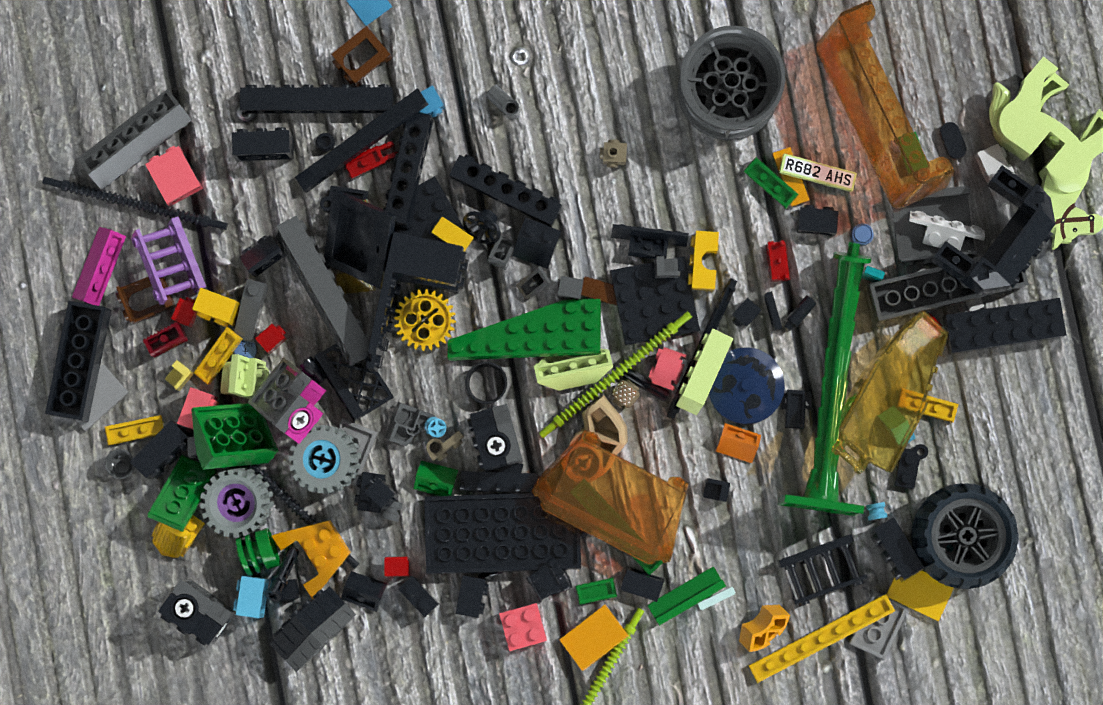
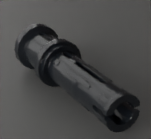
M294 547L287 549L277 574L271 578L269 589L265 590L264 595L269 600L275 602L281 600V593L288 585L287 578L300 553L298 549Z

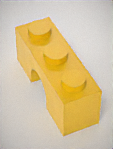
M696 231L695 235H691L690 246L694 247V254H690L689 266H693L692 273L688 275V285H691L692 290H715L716 270L705 268L702 264V257L708 253L717 254L719 232Z

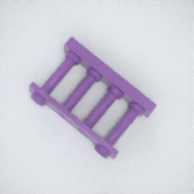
M179 217L172 218L167 224V228L142 236L140 229H137L131 238L133 246L139 251L154 289V299L160 305H163L168 300L167 295L189 288L193 289L195 294H197L200 288H206ZM165 236L173 237L174 246L152 253L148 252L145 243ZM174 253L180 255L182 260L180 264L156 271L152 260ZM180 271L187 272L188 281L163 289L159 278Z

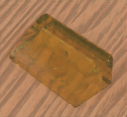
M336 274L337 286H341L344 294L376 291V287L349 274Z

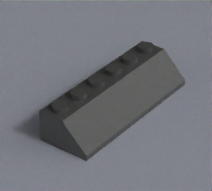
M167 89L86 151L78 160L87 174L102 190L111 185L117 177L125 174L135 163H139L148 153L156 150L161 143L170 139L175 132L184 128L192 119Z

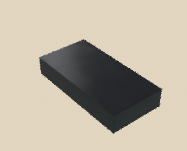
M767 292L764 295V300L774 332L782 329V324L773 292Z
M786 390L784 428L805 429L807 391Z

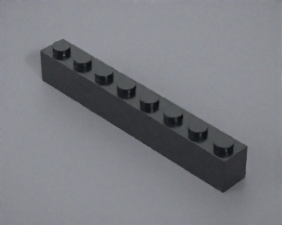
M287 84L283 85V87L264 85L261 88H257L256 85H245V88H240V111L242 114H382L394 105V90L386 84H380L378 87H370L367 84H361L359 87H351L348 84L340 85V87H332L329 84L321 85V87H314L309 84L295 87L294 85Z

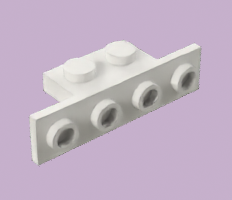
M910 211V222L927 226L922 240L923 244L941 248L944 242L947 241L958 250H961L965 236L983 241L985 239V231L978 226L972 225L970 227L963 225L959 221L951 222L940 216L932 217L921 211Z

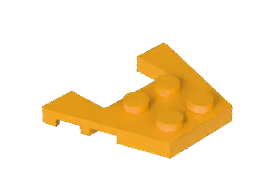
M331 520L272 535L280 550L298 541L316 568L318 575L303 584L311 598L328 583L333 574L351 553Z

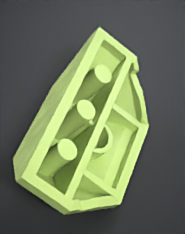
M602 348L599 355L544 357L539 363L534 365L537 383L558 391L597 383L613 368L610 351Z

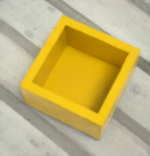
M200 288L192 309L197 312L196 315L207 321H210L212 318L215 319L214 322L218 325L228 327L229 325H235L240 303Z

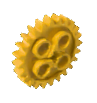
M419 289L416 296L410 292V299L404 297L405 304L399 302L402 309L395 310L400 314L394 317V320L399 321L398 324L394 325L395 328L401 329L397 334H404L401 339L402 342L408 339L407 346L409 347L414 344L415 350L421 346L422 351H425L426 346H428L430 351H432L433 345H436L439 349V342L441 341L446 344L444 338H451L448 332L455 331L451 327V324L456 323L455 320L451 319V317L456 315V313L450 312L453 306H447L448 299L442 301L443 294L436 297L435 290L431 295L428 289L425 290L424 294ZM424 302L431 304L429 311L421 310V305ZM436 308L438 309V312L429 317L428 324L423 323L415 332H412V329L422 322L421 317L427 318ZM409 315H415L417 317V320L414 324L407 323V317ZM437 316L444 318V322L440 326H436L433 322ZM422 329H428L430 333L425 339L419 337V332Z

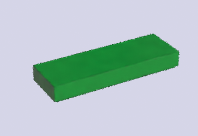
M757 157L743 171L786 209L799 195Z

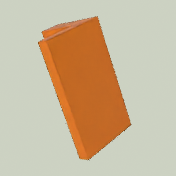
M725 423L716 452L753 463L761 435Z

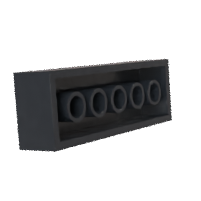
M1060 298L955 313L942 317L948 355L1067 336Z
M68 300L45 414L89 422L112 310L103 306Z

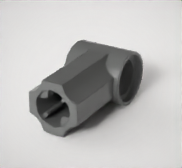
M497 84L492 86L485 97L509 120L517 119L521 112L518 102L512 99ZM509 106H515L516 111L514 113H508L507 108Z

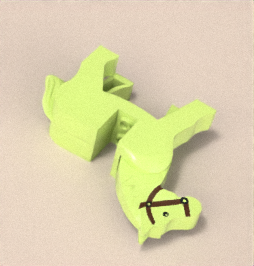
M1043 56L1021 82L1019 91L1013 101L1010 102L1011 93L1007 88L998 82L993 84L989 119L995 140L1022 161L1033 153L1043 139L1048 147L1057 150L1038 173L1043 180L1041 184L1042 189L1051 197L1055 218V226L1051 230L1053 233L1051 249L1054 250L1061 243L1070 244L1077 236L1094 235L1103 228L1102 216L1098 214L1087 215L1084 210L1075 206V202L1088 180L1092 160L1103 152V111L1098 109L1094 113L1079 139L1062 123L1040 112L1047 99L1062 93L1069 86L1066 81L1055 73L1058 68Z

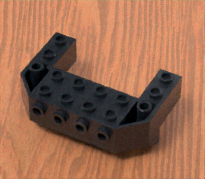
M1003 165L987 186L1018 207V210L985 255L977 263L945 241L932 259L933 263L978 295L1007 291L1009 287L1014 288L1020 280L1017 276L1021 271L1023 273L1026 272L1031 265L1028 261L1032 256L1037 257L1042 250L1040 247L1043 241L1048 242L1053 235L1051 230L1055 226L1051 197L1040 185L1031 186Z

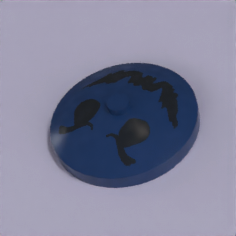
M737 348L727 352L708 395L716 411L727 420L738 424H754L768 418L779 407L785 389L784 376L777 362L767 353L755 348Z

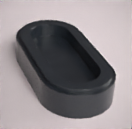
M953 122L945 123L940 128V137L950 158L960 159L967 151L960 129Z

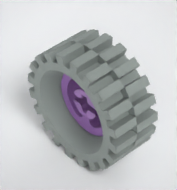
M240 467L225 470L210 479L211 482L206 483L204 486L206 492L201 493V498L204 499V502L200 503V509L205 508L206 512L202 516L204 519L209 518L210 521L207 525L209 527L215 526L216 529L214 531L216 533L223 532V536H233V538L246 536L260 529L267 522L266 518L271 516L272 511H269V509L273 507L274 501H270V497L273 496L272 491L268 492L267 487L270 485L268 482L263 483L262 479L264 477L261 474L255 475V471L252 469L245 470L246 468ZM233 488H238L245 492L236 493L230 496L227 501V495ZM240 499L241 503L237 505L235 501ZM250 501V507L246 514L237 515L232 512L246 508Z

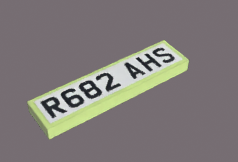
M783 154L779 173L848 192L853 191L857 173L788 154Z

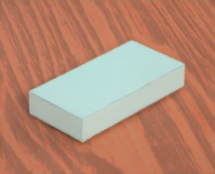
M729 587L697 603L700 610H704L734 595L736 592L733 587Z

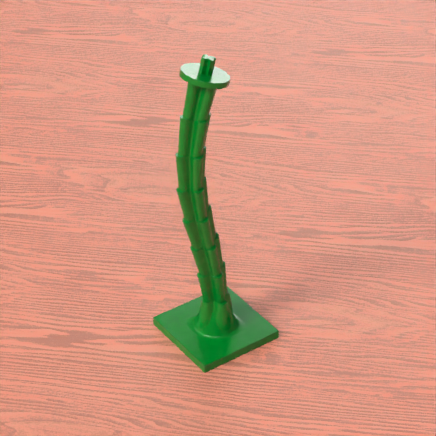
M849 242L847 253H833V258L838 259L836 288L833 290L832 316L829 318L827 348H825L824 377L821 379V407L818 408L817 438H815L814 466L810 471L803 497L785 494L778 497L777 505L849 516L860 515L864 512V506L839 502L838 472H836L842 444L840 437L845 415L843 408L848 386L846 379L852 353L850 347L856 323L854 317L860 295L858 290L864 265L871 263L872 259L868 256L859 255L860 243Z

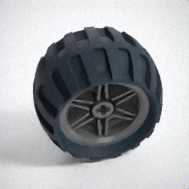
M959 483L937 490L921 504L913 520L911 541L913 550L924 566V570L933 579L949 587L973 589L995 581L1007 570L1016 555L1019 534L1015 516L1008 507V504L1000 496L980 485ZM960 513L965 514L964 520L958 518ZM979 520H982L984 522V526L982 528L977 527V523ZM945 525L950 526L949 532H944L943 528ZM965 531H967V533H970V537L967 538V542L966 539L962 538V535L965 534ZM981 540H986V547L980 545ZM948 544L953 546L951 552H948L946 549ZM966 552L971 553L972 557L970 559L965 558Z

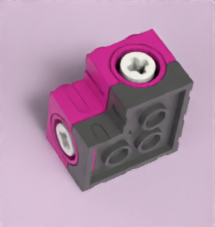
M283 357L247 403L274 426L300 444L323 415L314 405L321 399L326 390Z

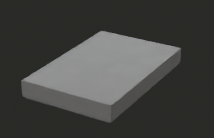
M105 364L101 365L99 369L89 422L77 421L85 431L91 428L129 394V391Z
M342 418L338 429H343L347 435H351L354 438L352 441L359 446L357 453H361V458H358V463L361 466L360 469H356L355 473L361 476L378 432ZM332 449L331 453L335 459H325L324 462L333 463L330 468H326V473L331 471L336 463V455ZM358 475L356 478L351 479L352 485L357 486Z
M872 591L867 604L883 595ZM890 598L889 600L895 612L853 633L849 644L882 660H885L909 608Z

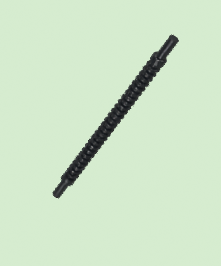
M49 177L43 178V184L61 188V191L64 192L69 190L70 193L75 192L76 195L78 193L81 196L85 194L86 197L91 196L92 199L94 197L97 200L101 198L102 201H112V204L117 202V205L122 204L123 207L127 205L128 208L132 206L133 209L138 208L139 211L143 209L144 212L148 210L149 213H159L160 216L164 214V217H179L180 221L184 219L186 223L188 221L191 224L195 222L196 225L200 224L202 227L211 226L222 230H227L228 223L210 219L207 215H196L195 212L190 214V211L186 213L185 210L180 211L179 208L175 210L174 207L170 209L169 206L164 207L163 204L161 206L158 203L154 205L153 202L148 203L147 200L143 202V199L138 201V198L133 199L132 196L128 198L127 195L123 197L122 194L117 195L116 192L114 194L111 191L107 193L106 190L101 191L100 188L98 190L95 187L91 189V186L86 187L85 184L80 186V183L76 185L75 182L70 183L69 180L65 179L60 181Z
M260 465L244 466H248V470H254L256 475L261 474L264 477L262 481L268 482L270 485L268 490L272 489V493H276V497L279 496V500H283V504H287V508L292 509L291 512H296L295 516L299 515V519H303L304 524L312 525L317 523L316 518L312 519V515H308V511H304V507L301 508L300 503L297 504V500L292 499L293 496H288L289 492L285 493V489H281V485H277V481H273V477H269V473L264 472L265 469H260ZM351 555L346 558L345 561L354 569L359 566V563Z

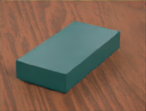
M867 266L863 270L861 278L871 282H879L883 280L885 273L884 271Z

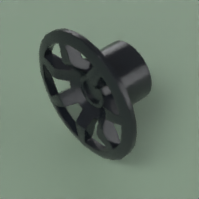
M486 209L481 212L472 211L463 217L462 224L464 229L477 242L488 245L494 244L500 239L501 231L497 224L498 218L492 211ZM469 216H475V219H471V218H468V217H469ZM466 222L474 226L468 228ZM479 231L477 237L474 236L471 232ZM483 234H486V238L489 241L482 240ZM491 234H497L496 238L494 239Z

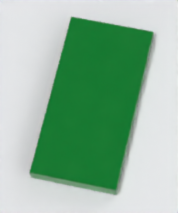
M181 455L149 510L147 517L184 532L202 500L201 493L206 492L204 486L206 483L211 482L210 479L216 475L217 470H203L199 462Z

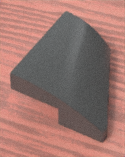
M398 402L385 438L407 446L413 437L423 430L422 428L426 420L430 417H435V415Z

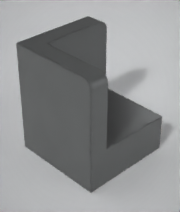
M657 256L654 259L655 278H678L680 276L676 258L664 259V256Z
M561 276L558 297L581 300L583 280Z

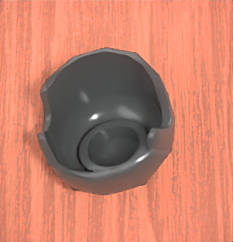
M125 449L110 451L105 458L107 472L115 479H125L131 476L135 470V467L130 463L133 456Z

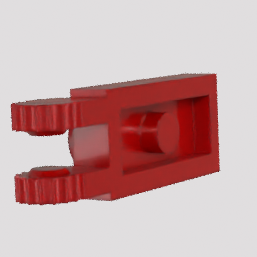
M393 141L380 146L377 145L361 153L346 164L345 167L351 179L353 180L395 159V155L398 152H392L385 157L381 154L382 151L394 146Z

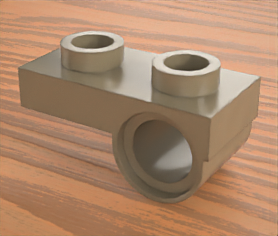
M458 431L444 443L439 439H431L426 445L427 452L434 462L437 459L440 462L448 456V450L452 447L455 450L463 444L462 439L464 436ZM434 442H438L441 445L438 453H433L430 450V446Z

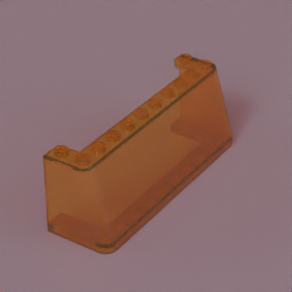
M868 0L843 11L818 40L816 52L892 207L900 209L946 189L955 171L950 161L945 157H938L928 162L869 42L873 35L867 22L874 18L875 8L871 0Z

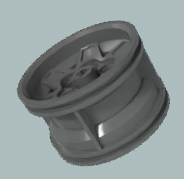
M723 26L708 31L691 45L682 63L678 80V100L683 114L694 128L711 138L739 140L755 134L772 118L782 97L785 87L783 60L773 43L753 29L743 26ZM724 51L740 53L731 60ZM705 61L708 68V72L697 73L698 69ZM724 63L727 65V69L721 71L717 65ZM743 64L746 66V71L740 72L736 66ZM757 64L761 68L764 78L754 75ZM712 78L716 80L717 84L709 86L706 81ZM752 81L755 87L748 89L745 86V82ZM728 82H732L733 87L728 86ZM698 95L706 97L704 105L700 101ZM721 95L725 98V102L717 103L715 97ZM742 97L744 103L738 105L735 103L734 98ZM763 99L759 106L754 110L752 100ZM727 112H729L733 118H726L723 116Z

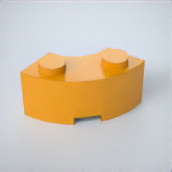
M779 604L762 605L759 614L753 620L742 624L739 642L749 652L767 647L777 634L780 636L784 631L790 614Z

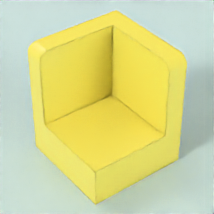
M176 360L172 365L174 368L166 376L165 380L176 390L180 391L194 373L180 361Z

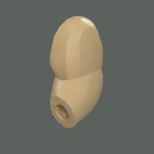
M604 395L582 412L584 428L574 434L563 455L562 464L564 471L572 480L578 483L583 478L591 482L604 475L612 467L617 454L628 442L625 422Z

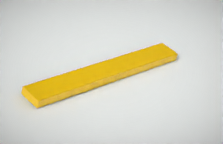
M885 594L749 665V668L757 683L895 612V609Z

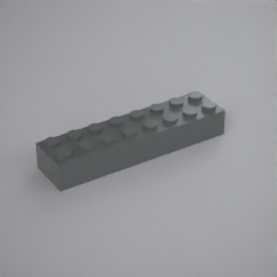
M294 216L276 226L275 237L350 367L370 356L368 351L371 339L368 335H364L361 321L355 319L352 314L354 309L350 302L346 303L343 296L345 294L341 286H336L333 272L331 269L327 270L324 265L326 263L324 256L321 252L318 253L316 251V243L313 237H308L305 231L307 230L305 223L302 219L299 220L297 216Z
M983 256L973 258L972 260L978 263ZM940 267L870 283L867 286L876 323L1003 293L996 292L978 295ZM1021 271L1017 276L1020 280L1014 288L1009 287L1007 291L1029 285L1026 272L1023 273Z

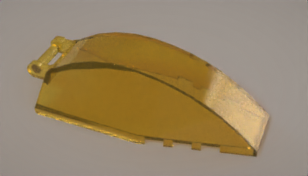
M920 311L881 347L855 382L845 402L840 418L838 439L831 451L848 462L857 474L863 473L868 463L891 473L927 408L928 403L925 400L928 391H932L933 385L930 383L933 373L938 371V367L935 366L938 356H942L948 332L925 311ZM846 445L860 457L858 461L844 450Z

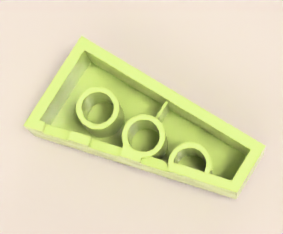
M713 328L709 334L705 333L701 342L704 346L702 350L698 349L694 357L696 363L694 367H690L686 375L688 380L686 384H682L679 390L681 395L676 404L677 407L697 416L708 397L733 341L732 337Z

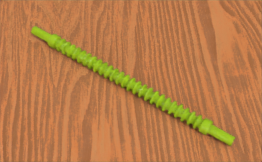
M687 311L675 322H670L666 329H662L663 332H658V336L654 335L653 340L650 339L649 343L646 342L645 346H641V350L637 349L636 354L632 353V357L628 356L629 359L624 360V364L620 363V367H615V371L611 370L612 373L607 374L606 378L603 377V381L599 380L598 385L594 384L595 387H591L589 392L586 391V395L582 394L581 399L577 398V402L573 401L572 406L569 405L568 409H564L565 412H560V416L556 415L553 421L539 432L542 438H545L557 427H562L565 424L564 421H569V417L573 418L572 415L577 414L578 410L581 411V407L585 408L586 403L590 404L589 401H593L595 396L598 397V393L602 394L603 389L607 390V386L611 387V383H615V379L619 380V376H624V372L628 373L629 368L632 369L633 365H637L636 362H641V358L645 359V355H649L650 351L653 352L654 348H658V344L662 345V341L666 342L667 337L671 338V334H676L678 328L692 318L690 313Z
M637 608L629 624L624 626L629 636L615 646L613 652L610 651L611 655L607 656L608 661H604L605 666H601L602 671H599V676L596 675L597 680H593L594 685H590L591 690L587 691L588 695H585L586 699L582 700V705H592L591 703L595 702L594 698L598 697L597 693L601 692V687H604L602 684L603 682L606 683V677L609 678L608 673H612L611 668H615L614 663H617V658H620L619 654H623L622 649H626L625 644L629 643L628 639H631V634L634 635L635 627L644 613L642 609Z

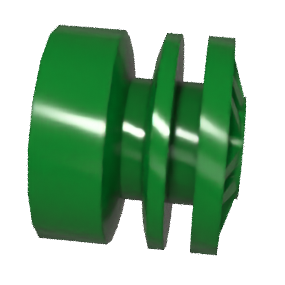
M269 528L256 531V541L254 542L249 534L245 536L246 544L242 537L236 538L238 559L248 576L254 575L253 566L256 572L260 573L261 563H264L267 570L281 565L278 550Z

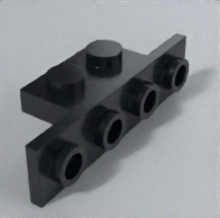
M613 224L611 238L630 240L628 256L655 259L657 256H664V259H666L668 245L687 247L689 233L681 231L674 232L641 226L633 227L624 224Z

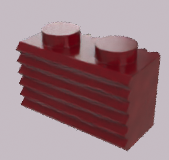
M176 322L171 324V326H167V328L164 327V330L161 329L160 332L157 331V334L154 333L150 337L147 336L146 339H143L149 354L154 358L188 341L182 326Z

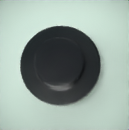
M322 133L316 139V146L320 151H331L335 146V139L329 133Z

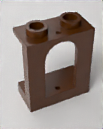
M367 26L331 54L334 59L332 61L334 66L338 70L342 69L346 73L344 75L345 79L350 85L354 83L356 87L359 86L358 82L384 61L387 63L392 59L391 54ZM366 39L376 50L377 54L356 70L347 69L344 65L345 56Z
M149 277L123 287H116L118 291L116 297L120 304L123 303L125 308L123 315L126 321H130L132 324L175 308L176 305L172 295L166 296L168 300L163 305L158 303L144 310L134 311L129 306V298L134 293L152 286ZM159 278L163 289L167 288L168 285L165 278Z

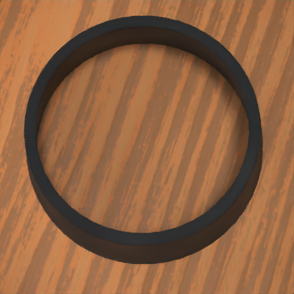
M480 362L468 371L465 387L473 400L483 404H490L498 401L504 395L507 389V377L503 369L497 364ZM481 367L495 368L503 377V391L494 400H480L471 392L470 378Z

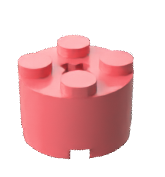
M666 347L663 349L659 348L655 358L657 360L656 367L652 366L649 373L652 384L674 391L675 387L673 384H678L685 365L682 364V359L686 360L687 355Z

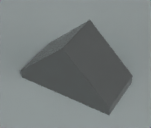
M500 236L488 257V264L507 270L516 242Z
M539 266L516 286L525 300L528 301L551 286V281L541 266Z

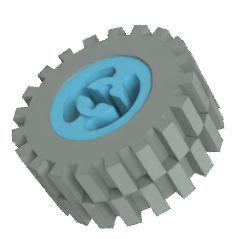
M327 425L313 426L300 444L291 445L290 450L293 451V455H289L288 461H292V465L289 466L290 471H294V479L300 481L299 485L303 488H308V491L329 494L335 493V491L344 490L343 487L349 486L352 483L351 479L356 478L358 473H355L356 469H360L361 466L358 463V458H361V453H357L358 444L352 441L354 438L351 435H347L343 429ZM321 446L322 450L317 451L315 453L316 456L325 457L326 459L334 460L335 458L334 455L331 453V449L335 452L336 455L335 466L331 471L327 473L325 472L326 468H330L333 465V463L313 459V462L317 466V469H315L312 464V455L314 451Z

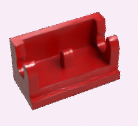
M784 240L780 242H767L766 249L770 282L790 280Z

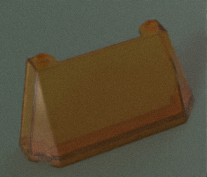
M584 430L536 480L532 493L540 498L542 502L541 507L544 511L647 564H654L655 561L660 560L663 563L670 562L675 550L689 483L685 482L681 477H670L668 481L657 477L601 448V440L598 435Z

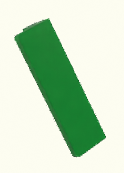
M711 567L658 598L657 602L653 601L648 604V608L660 626L725 588L726 585L716 569Z

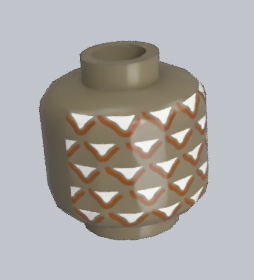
M621 380L611 392L614 397L613 402L620 408L623 406L626 408L632 407L640 397L639 388L630 380Z

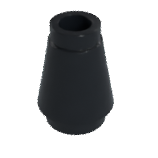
M311 356L300 365L301 371L318 385L327 378L317 360Z

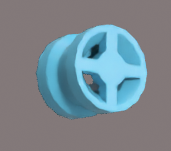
M430 417L426 420L424 429L427 434L438 438L445 434L446 423L437 417Z
M885 502L866 505V509L869 511L868 520L888 517L884 511Z

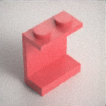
M179 146L168 148L165 150V154L153 156L145 164L166 204L170 207L203 189L187 162L183 150Z

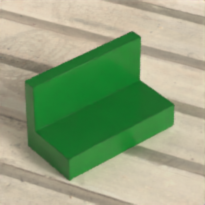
M421 460L413 489L438 496H452L458 470Z

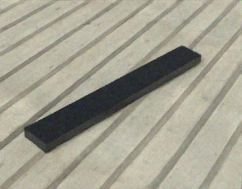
M418 88L298 174L295 178L303 191L307 193L428 106L429 104Z

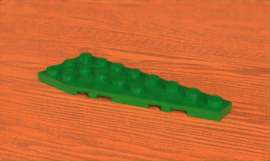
M562 300L448 340L447 358L449 361L599 355L601 354V300Z

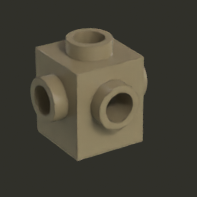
M619 140L604 142V148L600 147L599 159H603V164H606L609 168H618V165H626L627 143H619Z

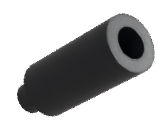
M806 295L786 318L788 322L784 326L789 331L794 326L798 327L817 303Z

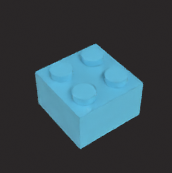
M241 576V580L238 579L236 591H239L238 599H235L233 607L236 615L264 618L267 601L264 593L269 587L270 579Z

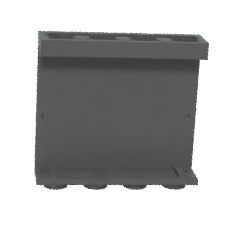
M970 185L892 194L891 202L899 264H904V266L916 265L915 262H923L924 265L933 264L932 259L940 249L922 243L927 226L910 222V211H921L928 216H940L947 221H959L963 225L972 226L968 201ZM965 236L960 251L971 259L978 254V251L974 250L973 238Z

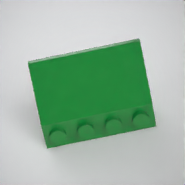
M249 403L193 407L191 409L196 454L203 470L269 463L279 451L265 417Z

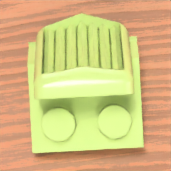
M232 354L231 362H226L223 366L221 393L236 395L246 399L253 397L257 389L270 374L266 367V362L257 358H247L239 354Z

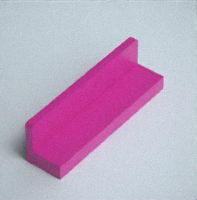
M99 227L72 298L91 305H100L126 236L113 230Z

